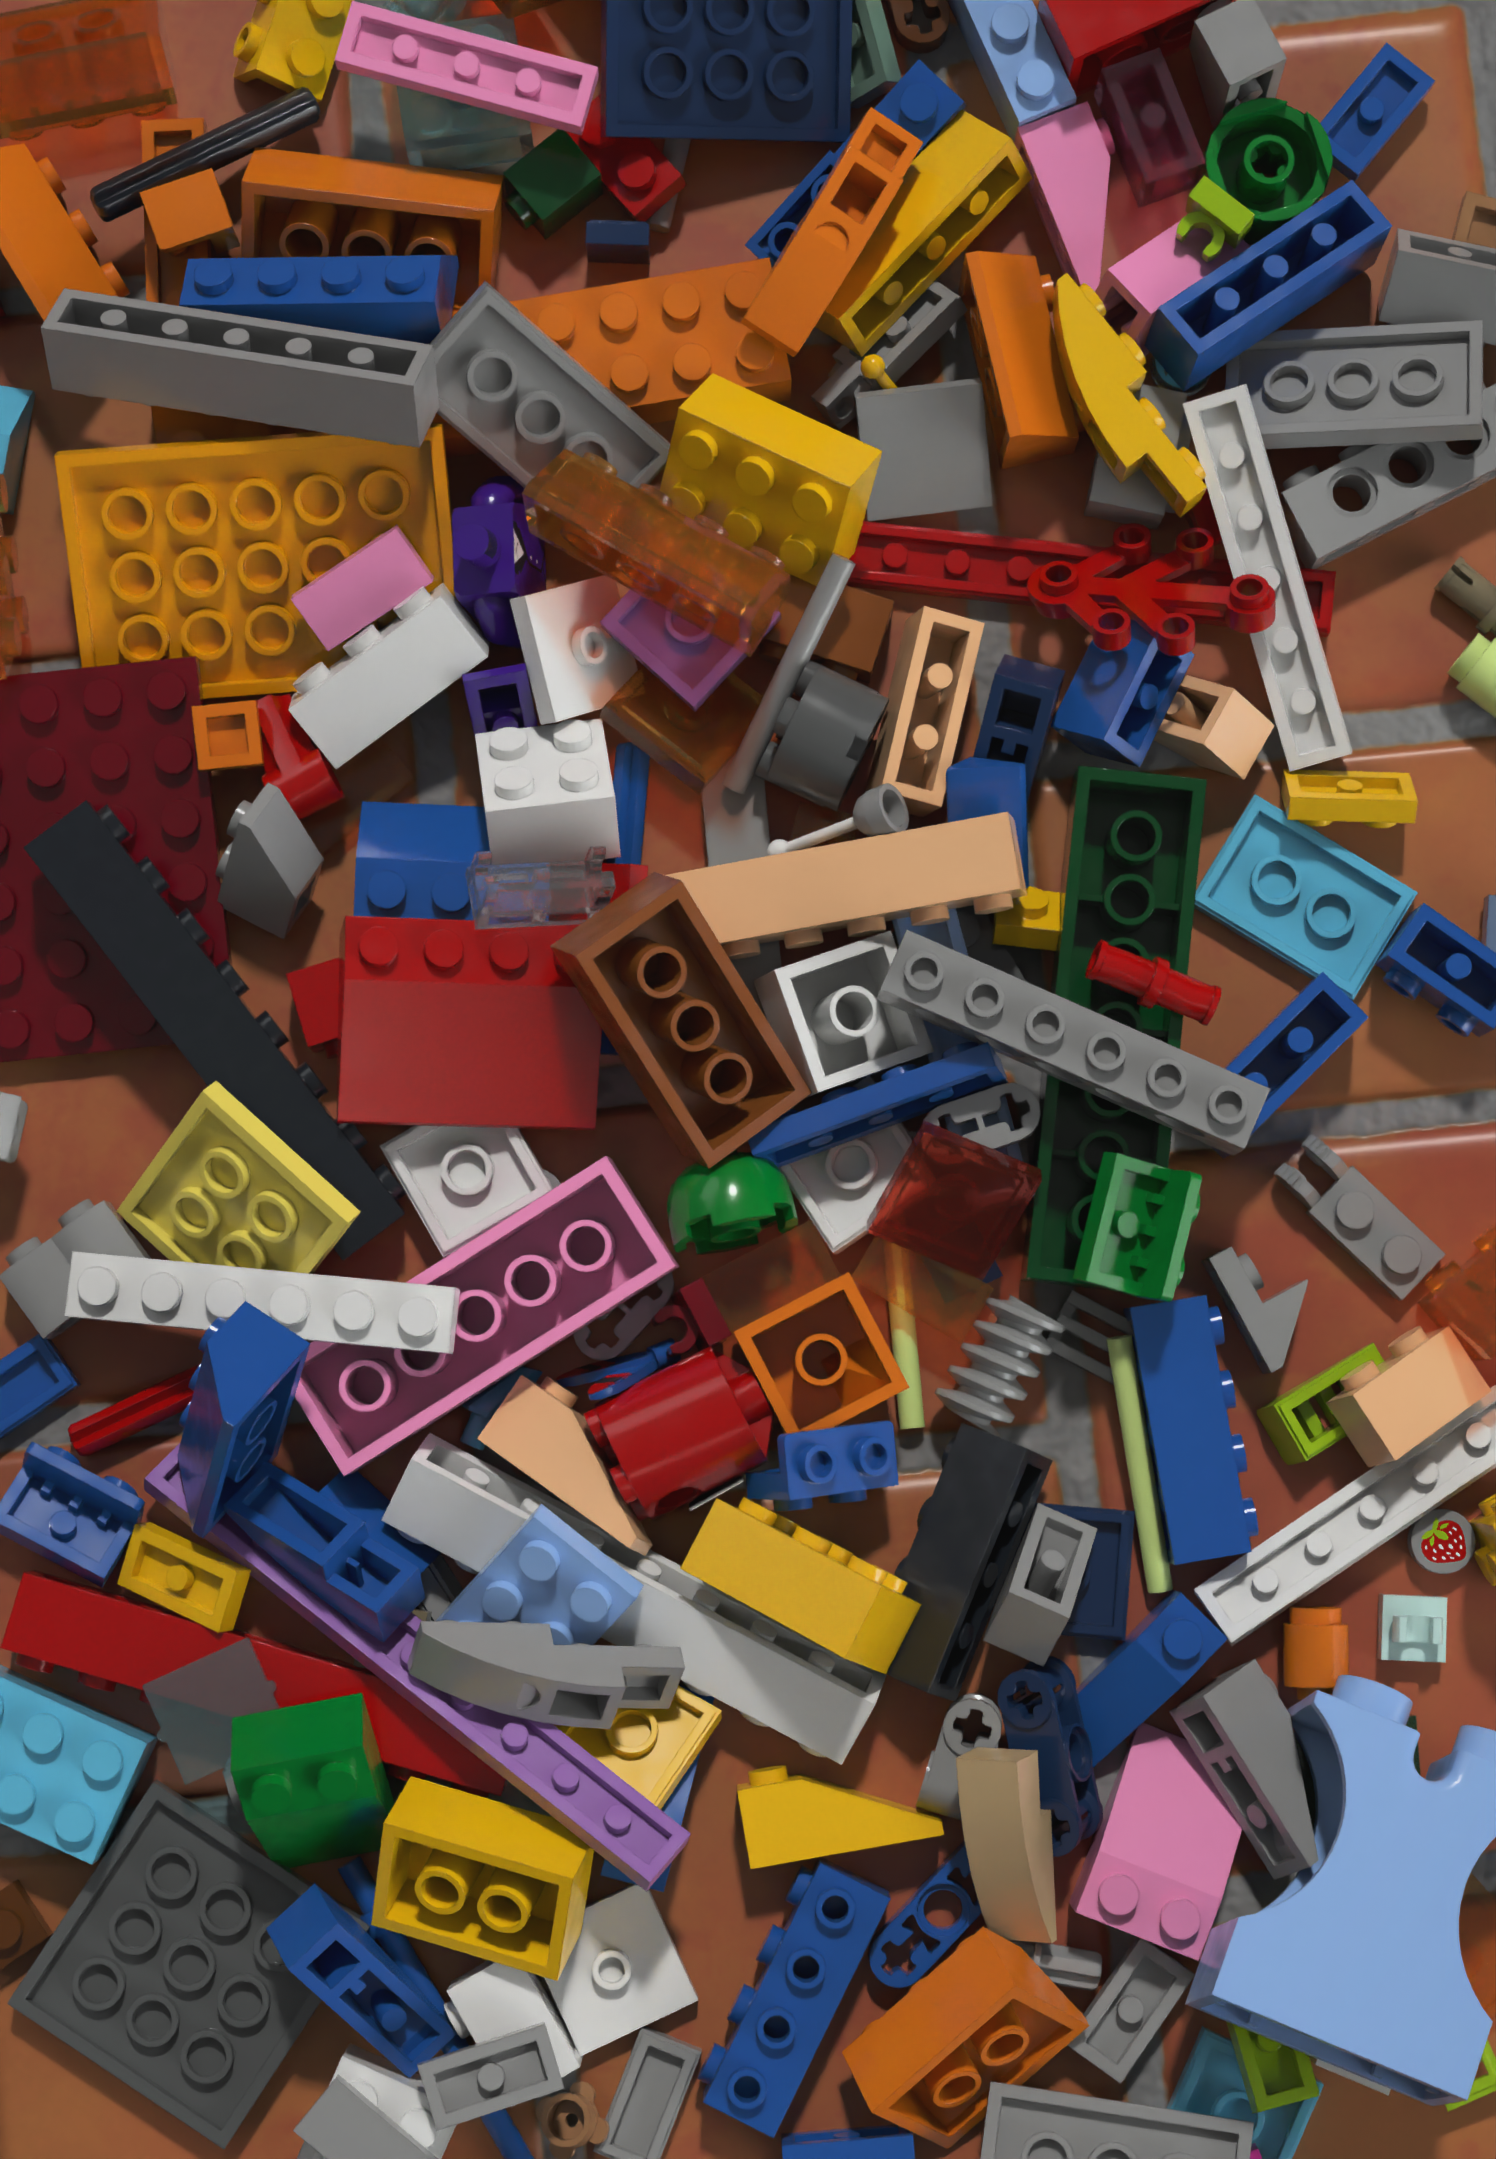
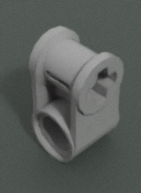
M968 1693L959 1696L956 1702L953 1701L945 1714L936 1749L931 1751L916 1807L962 1821L958 1795L956 1758L976 1747L998 1748L1002 1730V1716L998 1706L992 1699L983 1694ZM971 1709L983 1712L982 1723L992 1728L990 1733L979 1732L975 1741L964 1739V1727L954 1723L956 1717L961 1719L967 1718Z

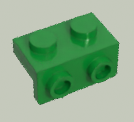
M1104 1152L1073 1279L1138 1298L1171 1302L1175 1289L1184 1274L1185 1261L1183 1256L1190 1227L1200 1209L1199 1190L1202 1182L1201 1174L1169 1169L1119 1153Z

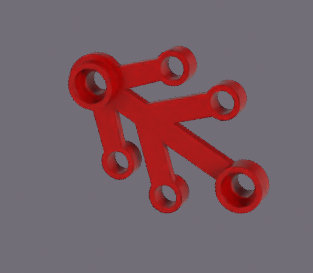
M1125 524L1114 531L1113 545L1077 564L1066 561L1050 562L1036 569L1030 575L1027 582L1029 599L1041 615L1051 619L1073 617L1092 634L1094 644L1105 651H1117L1130 643L1131 617L1156 639L1157 647L1162 653L1170 656H1180L1190 652L1196 643L1194 620L1183 613L1168 614L1160 606L1224 611V620L1227 625L1241 633L1261 632L1269 628L1276 617L1275 591L1268 584L1267 580L1259 575L1246 574L1239 576L1232 581L1230 587L1168 582L1191 569H1203L1214 561V536L1203 528L1183 530L1176 537V550L1120 579L1103 578L1124 565L1144 563L1151 556L1150 530L1141 524ZM1096 602L1116 603L1121 609H1102Z

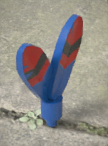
M672 1338L647 1347L646 1351L575 1368L558 1376L556 1382L563 1387L597 1381L590 1386L587 1393L590 1400H599L620 1393L653 1371H658L681 1361V1355L669 1356L666 1349L675 1343Z

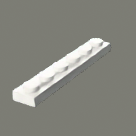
M1247 384L1183 403L1199 462L1206 474L1204 478L1233 579L1246 574L1259 575L1266 579L1275 591V621L1269 628L1261 632L1250 633V637L1289 771L1352 754V747Z
M72 1251L65 1316L207 1330L218 1317L228 1320L246 1301L304 1340L453 1354L460 1289L436 1285Z
M1496 1385L1490 1388V1393L1398 1460L1373 1467L1252 1549V1552L1246 1553L1194 1589L1195 1595L1220 1631L1228 1638L1229 1644L1231 1646L1235 1645L1496 1468Z

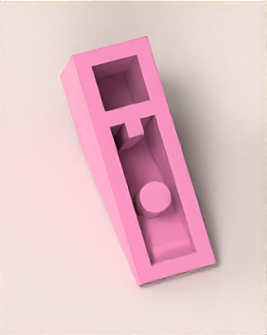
M1088 101L1017 127L1014 144L1032 176L1027 185L1063 274L1068 273L1078 286L1086 283L1095 291L1100 283L1110 155L1115 153V146L1106 121L1103 118L1095 120Z

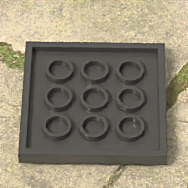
M156 1780L152 1783L7 2004L222 2149H225L322 2001L287 1969L266 1930L313 1883L289 1867L272 1861L264 1850L159 1780ZM329 1895L367 1932L370 1926L360 1919L361 1915Z

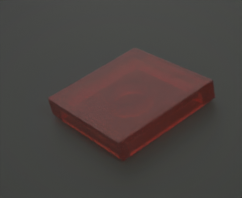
M924 1120L867 1220V1233L983 1280L1042 1182L1041 1169Z

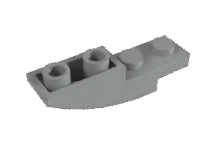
M454 1620L421 1621L407 1663L409 1674L438 1690L471 1704L502 1714L542 1723L611 1729L618 1708L669 1709L685 1669L681 1647H660L647 1644L605 1646L588 1645L585 1643L554 1645L550 1624L521 1623L517 1621L503 1623L457 1622Z

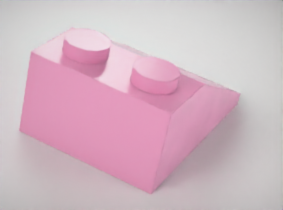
M1144 1722L1134 1730L1104 1808L1102 1823L1095 1832L1069 1904L1078 1914L1199 1961L1223 1898L1242 1828L1186 1739Z

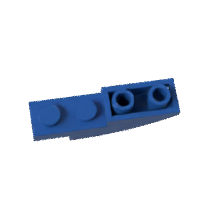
M918 59L874 109L923 141L921 148L915 156L916 158L967 105ZM852 134L835 153L829 150L745 244L759 259L770 257L771 267L774 266L798 223L813 203Z

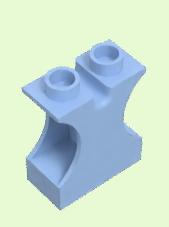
M1340 1675L1337 1678L1332 1695L1316 1690L1288 1708L1294 1735L1304 1752L1313 1780L1315 1793L1313 1834L1319 1860L1311 1867L1298 1871L1287 1888L1272 1903L1259 1912L1237 1917L1211 1929L1185 2004L1430 2106L1467 2101L1493 2021L1481 2006L1465 1971L1459 1941V1915L1465 1885L1480 1855L1496 1837V1731L1473 1725L1460 1726L1451 1754L1431 1763L1426 1777L1423 1778L1415 1769L1413 1762L1420 1733L1406 1726L1413 1707L1412 1700L1401 1692L1376 1681L1353 1675Z

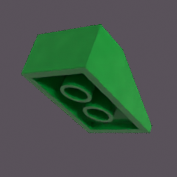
M362 1693L232 1717L231 1774L246 1821L272 1861L292 1868L380 1851L383 1823L394 1805V1800Z

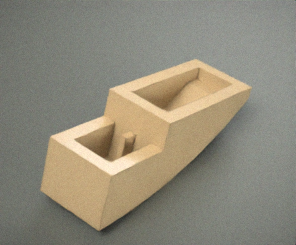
M976 1747L956 1758L964 1841L973 1884L987 1928L1007 1940L1053 1943L1057 1940L1052 1822L1051 1810L1040 1809L1038 1750Z

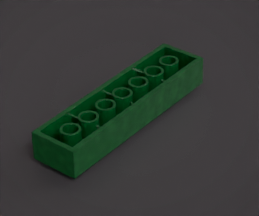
M1078 766L1071 785L1060 892V932L1057 950L1054 951L1050 992L1180 1049L1183 1015L1158 1005H1154L1151 1009L1137 1004V997L1097 980H1090L1085 977V973L1092 952L1097 943L1102 939L1112 946L1151 961L1157 956L1170 961L1171 969L1185 975L1188 974L1207 779ZM1042 1072L1039 1096L1040 1118L1035 1135L1030 1184L1032 1196L1029 1197L1021 1281L1110 1290L1073 1279L1103 1153H1119L1168 1168L1172 1129Z

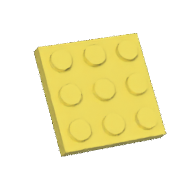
M215 1081L200 1093L116 1212L170 1261L313 1274L361 1211L220 1083Z

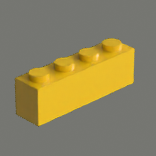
M961 110L912 161L903 177L904 181L815 327L863 357L1032 179L1012 138L966 111Z

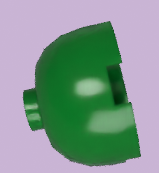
M737 1149L710 1169L697 1162L686 1167L671 1185L667 1200L669 1228L674 1250L678 1253L687 1249L686 1244L688 1242L695 1243L697 1255L745 1248L759 1244L757 1234L762 1229L777 1224L779 1232L785 1234L798 1225L793 1196L785 1175L772 1161L764 1158H755L752 1153H737Z

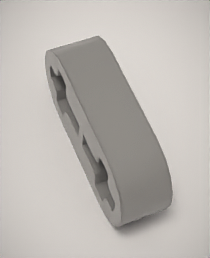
M1016 1083L1001 1084L948 1102L931 1110L923 1120L920 1131L922 1145L930 1157L944 1164L960 1163L1014 1145L1030 1137L1036 1130L1040 1118L1039 1102L1032 1091ZM1005 1096H1011L1016 1105L1026 1103L1029 1107L1030 1113L1021 1117L1022 1128L1019 1130L1011 1131L1006 1122L985 1127L983 1117L1000 1111V1099ZM950 1116L954 1125H963L975 1120L978 1130L963 1135L960 1138L961 1149L949 1152L945 1143L934 1145L931 1140V1135L940 1131L938 1120L943 1117Z
M672 1272L657 1281L658 1287L663 1292L655 1301L645 1295L631 1310L624 1303L617 1306L626 1315L614 1328V1333L619 1338V1341L612 1348L604 1343H601L595 1349L590 1347L587 1340L592 1332L587 1326L574 1333L576 1345L581 1352L592 1359L602 1361L616 1358L622 1354L651 1323L652 1317L670 1301L675 1285ZM616 1308L598 1319L602 1321L607 1319Z

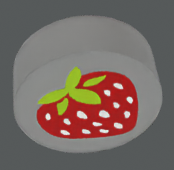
M1434 1509L1410 1526L1407 1537L1408 1549L1414 1561L1423 1569L1439 1574H1449L1462 1569L1472 1558L1476 1544L1475 1534L1468 1520L1461 1514L1448 1509Z

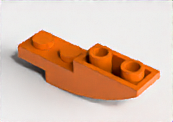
M870 107L859 122L807 213L798 223L740 323L792 357H795L904 181L905 173L921 148L923 141Z

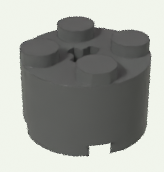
M809 660L793 693L801 697L800 702L788 697L773 727L772 732L776 733V738L780 739L781 743L779 745L770 741L755 775L823 808L827 807L837 812L859 770L858 767L866 750L869 749L889 704V698L879 694L874 689Z

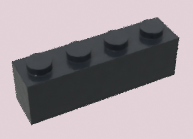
M961 1423L957 1435L949 1441L944 1450L941 1462L943 1470L933 1495L924 1502L917 1519L918 1532L909 1554L899 1563L894 1573L895 1576L908 1582L902 1594L922 1605L886 1675L929 1694L956 1702L1053 1460L1025 1447Z

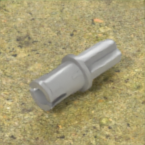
M1009 1940L1020 1946L1055 1985L1089 1991L1097 1989L1102 1972V1956L1097 1951L1051 1943Z

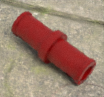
M1102 939L1094 948L1085 973V977L1090 980H1097L1137 997V1004L1151 1009L1154 1005H1158L1194 1019L1205 1026L1208 1025L1214 1016L1222 992V988L1216 985L1211 986L1171 969L1170 961L1157 956L1151 961L1112 946Z

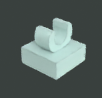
M1379 1594L1377 1659L1446 1663L1447 1597Z

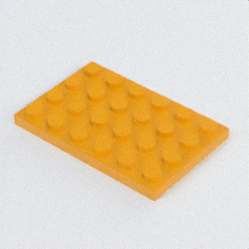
M443 422L431 423L420 448L393 445L387 442L349 436L330 435L324 432H307L58 451L54 455L82 668L196 656L199 658L203 699L297 692L293 687V683L317 663L323 662L329 668L347 655L343 646L354 635L330 651H327L291 601L292 595L395 525L399 526L434 576L433 582L425 587L428 593L444 583L456 599L453 571L452 514ZM391 609L370 624H373L379 631L398 617V615Z

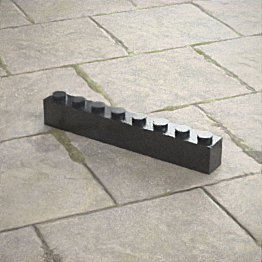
M84 801L23 848L207 1086L215 1081L220 1083L361 1211L333 1247L344 1261L405 1214V1209L398 1200L407 1194L384 1163L375 1170L359 1151L368 1142L355 1124L336 1123L337 1118L335 1119L320 1100L321 1097L329 1092L306 1061L297 1068L294 1067L280 1048L289 1041L285 1033L266 1010L257 1017L241 998L243 994L250 990L227 959L216 965L201 945L209 940L210 937L190 910L186 907L176 914L162 895L171 886L149 857H144L138 863L122 844V841L131 834L113 810L106 804L97 811L91 802Z

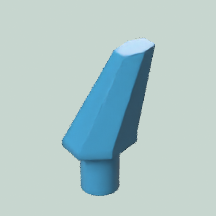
M522 1366L464 1403L462 1407L472 1411L460 1441L483 1451L485 1444L477 1438L519 1377L523 1375L536 1383L543 1372Z

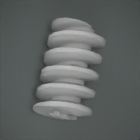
M1010 1295L1008 1300L987 1299L985 1304L997 1317L996 1322L975 1320L972 1325L985 1342L983 1345L962 1343L960 1349L971 1361L972 1365L970 1368L950 1365L947 1371L958 1383L959 1388L951 1390L937 1387L935 1391L936 1396L949 1410L1002 1438L1001 1435L991 1425V1421L1011 1423L1015 1418L1013 1412L1004 1403V1398L1023 1401L1028 1395L1026 1390L1017 1381V1375L1037 1378L1041 1372L1030 1359L1029 1354L1035 1353L1048 1356L1053 1351L1052 1346L1041 1334L1042 1331L1062 1333L1066 1328L1060 1322Z

